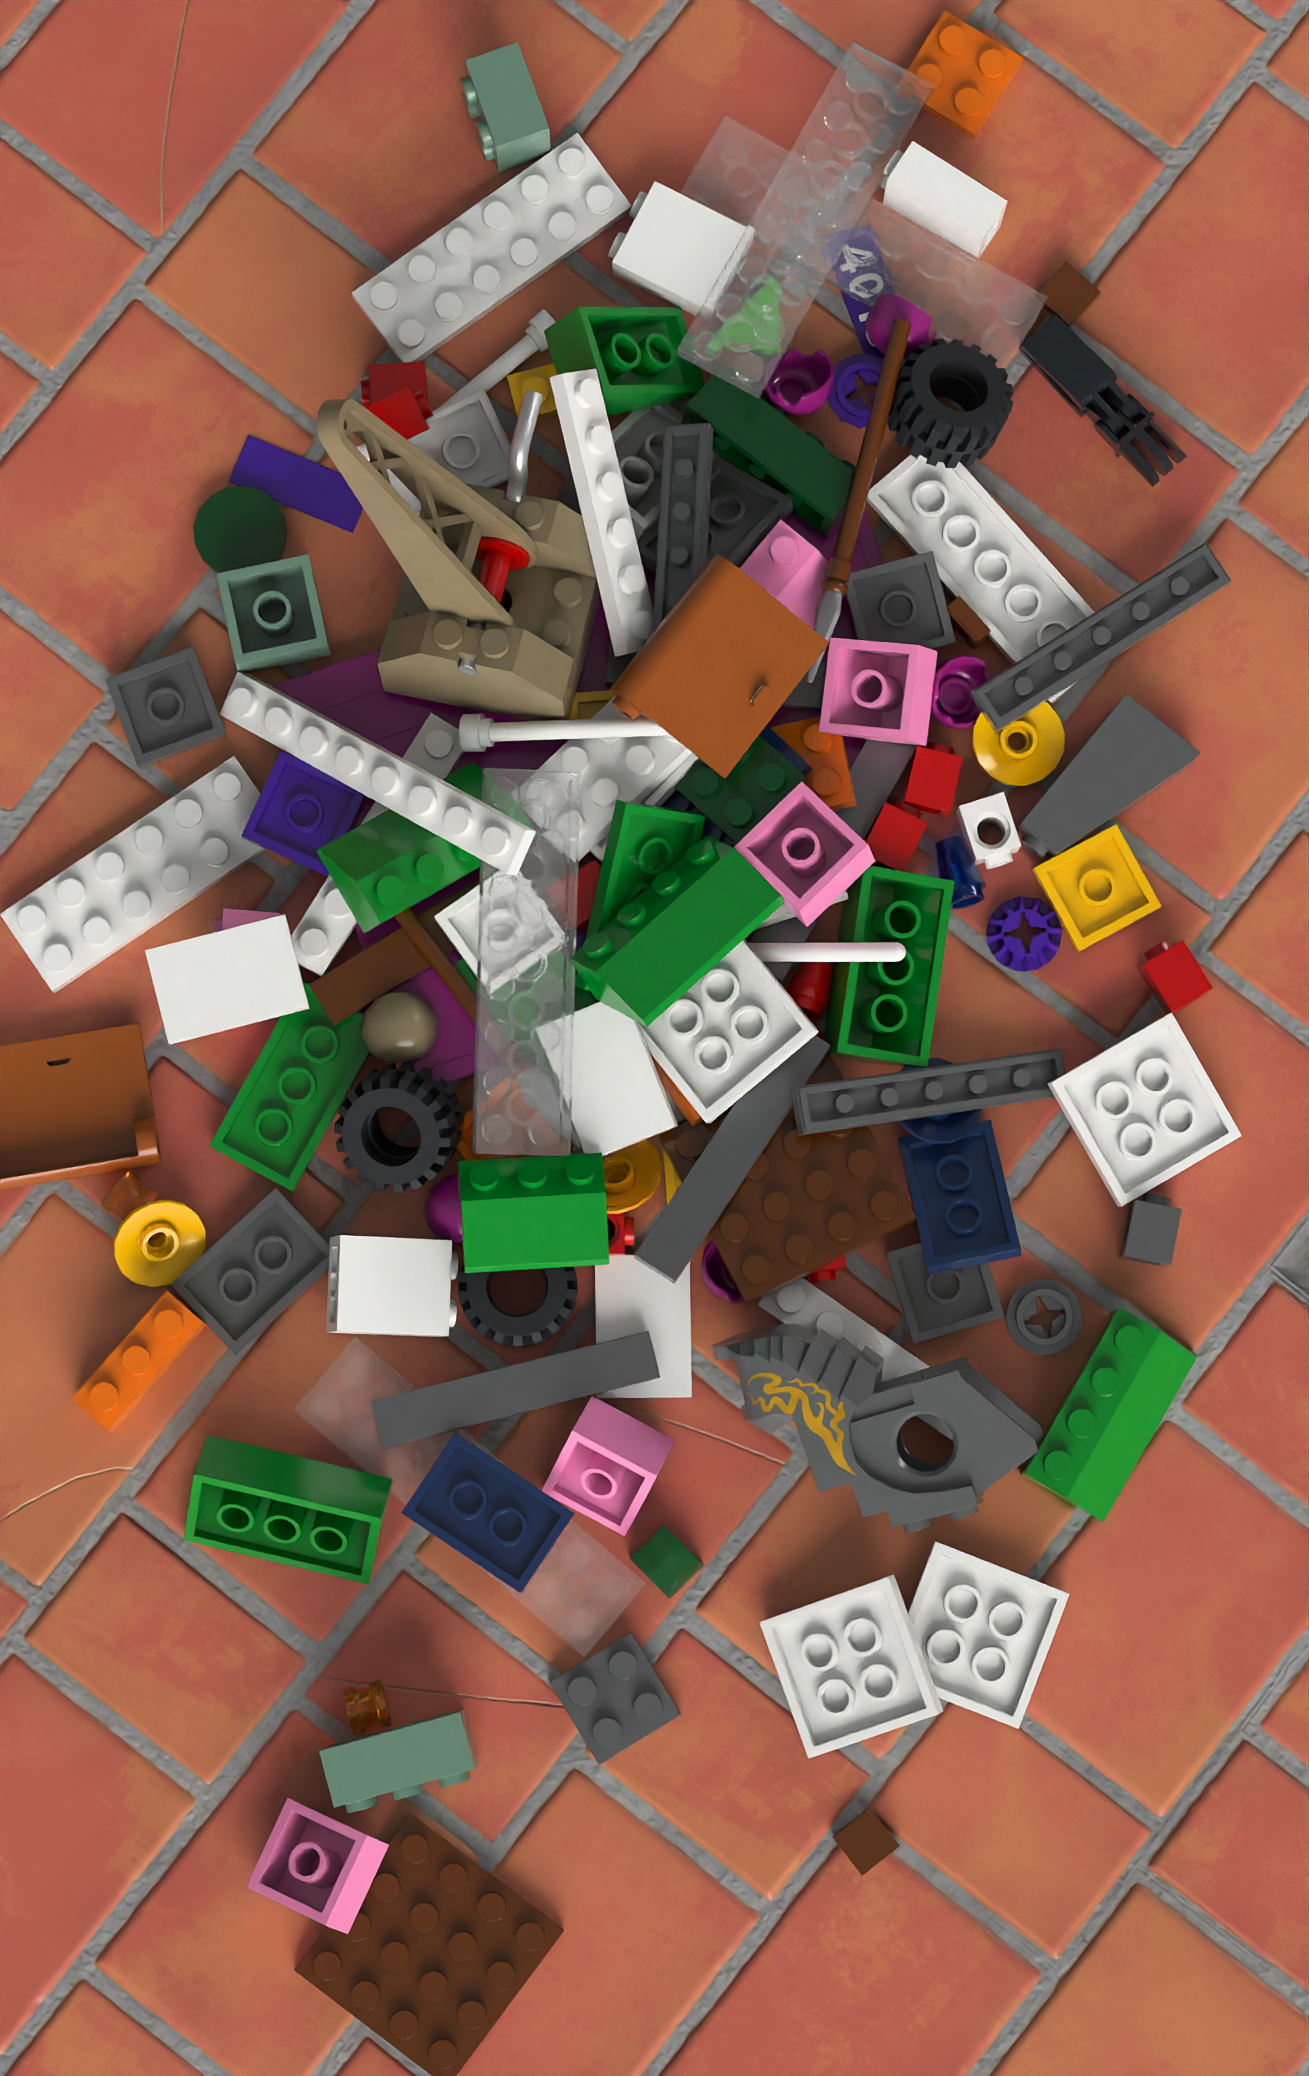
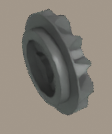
M1048 1279L1034 1280L1020 1287L1010 1299L1006 1309L1007 1329L1016 1344L1024 1350L1035 1355L1056 1354L1069 1347L1078 1336L1082 1325L1081 1306L1074 1293L1065 1285ZM1037 1297H1039L1040 1303L1044 1304L1047 1311L1055 1310L1056 1312L1063 1310L1064 1314L1058 1315L1056 1319L1050 1322L1051 1330L1049 1331L1051 1338H1048L1047 1332L1043 1331L1041 1325H1025L1024 1321L1029 1320L1031 1316L1037 1313Z

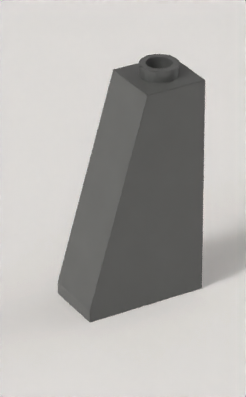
M1126 694L1022 821L1017 829L1023 835L1020 842L1030 852L1040 858L1045 854L1053 858L1067 851L1189 768L1200 752L1131 696Z

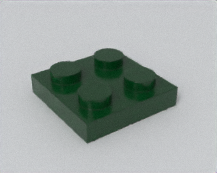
M758 735L726 778H722L699 759L674 788L730 839L738 844L801 781L806 785L809 780Z

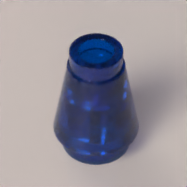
M953 836L937 842L935 848L937 851L938 876L941 879L955 881L951 910L967 908L984 900L983 889L986 887V884L964 845L962 837Z

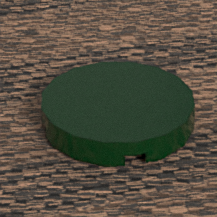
M248 486L227 487L211 495L199 509L193 526L195 546L204 563L215 573L278 561L282 557L286 546V521L279 506L263 491Z

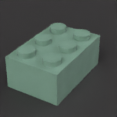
M464 1708L328 1745L319 1750L333 1807L345 1805L347 1813L375 1806L378 1803L376 1796L392 1792L394 1801L421 1794L424 1791L423 1783L439 1779L441 1788L468 1781L471 1778L469 1771L476 1769L478 1766Z

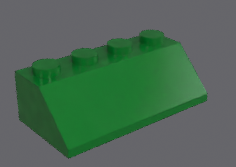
M475 762L442 779L533 829L513 793ZM391 809L316 850L363 933L370 931L487 864L485 861Z
M707 835L701 841L694 843L687 850V853L668 871L658 875L653 880L652 885L633 902L622 907L617 916L601 931L590 936L584 942L583 947L570 957V960L596 1000L647 1027L785 901L735 848Z
M870 866L846 889L849 899L844 900L838 943L898 942L905 947L906 954L902 960L895 962H835L824 1033V1041L831 1045V1049L828 1052L831 1057L873 1064L917 1068L928 1067L955 881Z
M1119 1307L1113 1310L1044 1431V1438L1038 1442V1452L1028 1459L1020 1475L1104 1522L1197 1357L1160 1330Z
M207 1435L193 1475L184 1541L369 1584L387 1513L393 1479Z

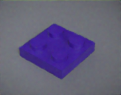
M281 751L241 835L242 839L328 877L330 874L316 850L350 832L366 795L303 760Z

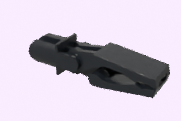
M1056 314L1019 345V350L1069 406L1080 417L1087 414L1095 423L1093 424L1095 430L1116 452L1115 456L1118 458L1122 455L1152 487L1160 481L1157 472L1166 476L1174 469L1169 457L1178 464L1187 457L1176 443L1154 422V413H1149L1131 394L1125 395L1114 382L1117 379L1114 371Z

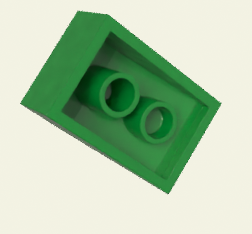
M577 307L544 330L557 375L589 369L597 370L607 416L692 399L705 385L680 307Z

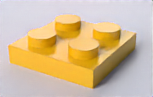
M1117 824L1038 865L1032 870L1077 953L1162 907Z

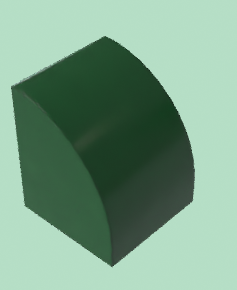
M665 1525L630 1558L669 1599L703 1567V1564Z

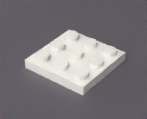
M745 939L649 1026L646 1027L638 1022L651 1055L702 1119L709 1124L819 1032Z
M1172 1012L1167 1013L1047 1083L1117 1207L1124 1206L1242 1136Z
M934 1541L908 1609V1615L938 1698L1019 1729L1070 1594Z
M894 1574L759 1622L808 1759L943 1712Z

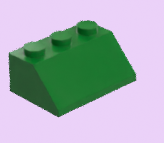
M602 1153L458 1161V1192L465 1273L609 1264L606 1187Z

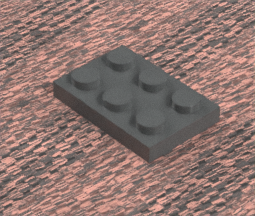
M717 457L712 462L707 562L716 553L740 568L780 520L784 521L793 511L792 499L722 458ZM659 520L637 542L642 565L655 573Z
M275 1188L170 1285L226 1346L237 1355L329 1270V1244L282 1193Z

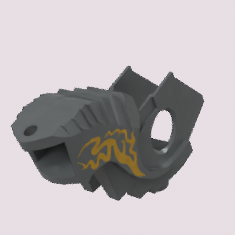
M794 1323L765 1326L731 1336L712 1345L716 1360L735 1359L745 1401V1404L741 1406L744 1420L769 1434H772L789 1421H795L818 1490L823 1491L851 1484L863 1517L887 1512L891 1526L903 1525L905 1533L919 1531L933 1524L931 1518L949 1514L951 1520L977 1513L979 1511L977 1505L983 1502L982 1496L984 1491L1038 1452L1036 1443L1044 1438L1041 1424L969 1365L967 1356L882 1381L883 1357L867 1346L860 1351L846 1338L842 1337L838 1340L822 1328L815 1333L802 1325ZM928 1414L938 1417L946 1423L953 1434L954 1448L951 1457L943 1462L928 1463L911 1455L901 1441L899 1430L908 1419L916 1415Z

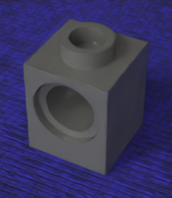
M1144 1194L1142 1201L1134 1200L1130 1202L1120 1258L1165 1268L1170 1266L1182 1209L1170 1207L1171 1198L1154 1194Z

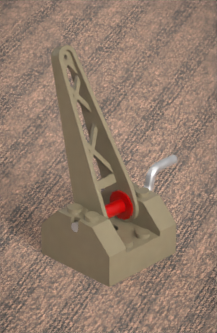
M526 391L524 394L510 447L509 481L506 497H504L503 490L463 483L355 400L331 399L321 404L317 416L319 440L405 572L392 621H389L377 663L385 692L528 721L569 720L600 606L601 594L582 515L559 501L525 495L528 478V454L543 400L541 394L534 391ZM352 432L366 444L370 461L356 448ZM387 469H390L420 501L422 507L420 515L391 486ZM504 591L512 598V607L509 612L500 605Z

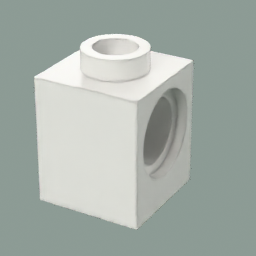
M1004 792L958 806L956 816L972 865L985 863L986 869H992L1012 862V854L1018 852L1021 843ZM986 822L996 824L1002 832V840L994 845L983 843L978 837L977 827Z

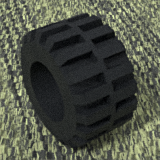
M943 338L935 339L931 346L925 342L917 347L915 353L911 352L906 358L899 373L887 424L890 431L898 432L895 440L899 445L910 447L909 454L916 459L921 455L927 458L926 464L936 466L938 462H943L945 468H956L958 462L966 467L973 464L976 458L981 460L994 445L1013 407V401L1010 400L1013 395L1012 384L1005 383L1008 378L1005 369L997 368L995 366L997 359L991 354L987 356L980 352L981 347L973 343L971 347L964 346L963 340L952 339L950 344H947ZM934 395L952 399L964 411H956L944 406Z
M404 1062L398 1069L395 1063L384 1065L379 1072L377 1069L370 1072L346 1096L347 1098L340 1105L337 1114L341 1117L334 1124V1133L342 1134V1136L337 1140L336 1147L338 1152L346 1151L348 1157L343 1163L348 1170L355 1166L360 1171L356 1178L363 1183H366L370 1178L376 1181L374 1188L384 1191L390 1184L393 1185L394 1192H404L410 1185L414 1190L423 1186L428 1179L432 1180L456 1152L457 1149L455 1147L460 1143L463 1131L458 1129L464 1122L463 1112H455L454 1110L460 1101L456 1093L448 1096L445 1088L449 1084L442 1077L438 1082L430 1078L433 1070L424 1066L419 1072L414 1071V1063ZM381 1107H396L410 1114L420 1129V1146L402 1147L391 1142L379 1126L378 1109Z
M463 1260V1266L461 1271H459L457 1281L459 1302L471 1325L488 1340L512 1348L535 1346L534 1344L542 1341L545 1342L552 1338L557 1331L565 1326L571 1313H573L578 1293L574 1267L540 1269L546 1280L545 1297L534 1311L517 1316L501 1311L494 1304L489 1289L490 1280L494 1272L465 1273Z

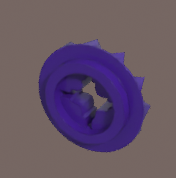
M857 354L842 360L834 368L833 388L828 403L841 422H846L858 429L867 426L871 408L869 409L868 405L861 398H846H849L850 394L856 391L857 379L855 375H858L859 380L863 381L866 387L877 386L884 359L870 354ZM875 391L871 394V407H872V403H873Z
M1018 896L1001 903L991 915L986 930L987 944L996 960L1009 969L1022 972L1033 971L1049 963L1060 948L1062 927L1055 910L1051 909L1039 898ZM1021 914H1024V921H1027L1029 928L1044 930L1043 933H1039L1030 939L1029 953H1025V946H1022L1019 938H1012V936L1004 937V934H1010L1011 931L1018 929Z

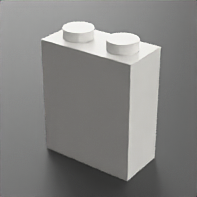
M914 141L911 142L905 153L897 150L883 172L886 176L881 184V187L885 189L882 205L976 264L1000 228L1008 201Z
M654 181L648 194L641 191L637 196L629 214L630 217L634 218V221L628 233L625 234L620 231L610 248L608 257L613 259L612 274L711 324L753 245L754 230Z
M351 1235L330 1237L326 1333L419 1337L449 1336V1327H454L457 1315L455 1299H450L451 1280H455L458 1273V1255L456 1251H452V1240Z

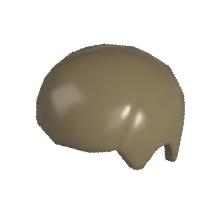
M391 992L376 998L363 1014L361 1035L368 1051L376 1058L388 1063L408 1062L421 1059L428 1054L438 1038L439 1019L431 1003L412 992Z

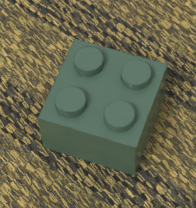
M518 42L465 60L466 76L460 78L463 89L461 94L470 119L479 118L478 121H475L479 133L477 138L485 161L494 159L498 173L541 159L551 152L549 126Z
M309 554L216 574L238 672L251 673L331 656Z

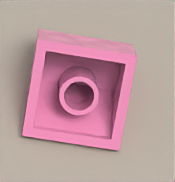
M780 520L739 569L814 630L816 608L823 593L821 582L827 579L825 573L829 563L812 544Z
M830 637L819 732L882 742L926 746L938 652L914 644Z
M591 1396L565 1443L542 1491L617 1533L626 1536L676 1440Z

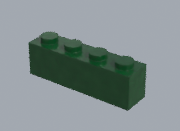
M721 367L686 404L681 424L710 423L713 428L712 451L728 463L791 498L793 502V511L791 513L826 539L843 519L856 467L846 460L838 459L825 448L823 442L816 435L801 430L789 420L787 414L778 406H773L771 403L768 404L756 395L743 378L731 375Z

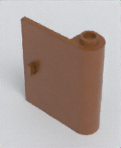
M714 553L609 689L616 696L611 703L632 720H635L638 714L651 719L722 778H726L828 646L829 642L736 565L723 556Z
M140 1023L0 1046V1190L162 1163Z

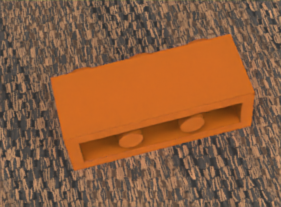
M166 1291L71 1399L104 1429L113 1432L207 1324L173 1293Z

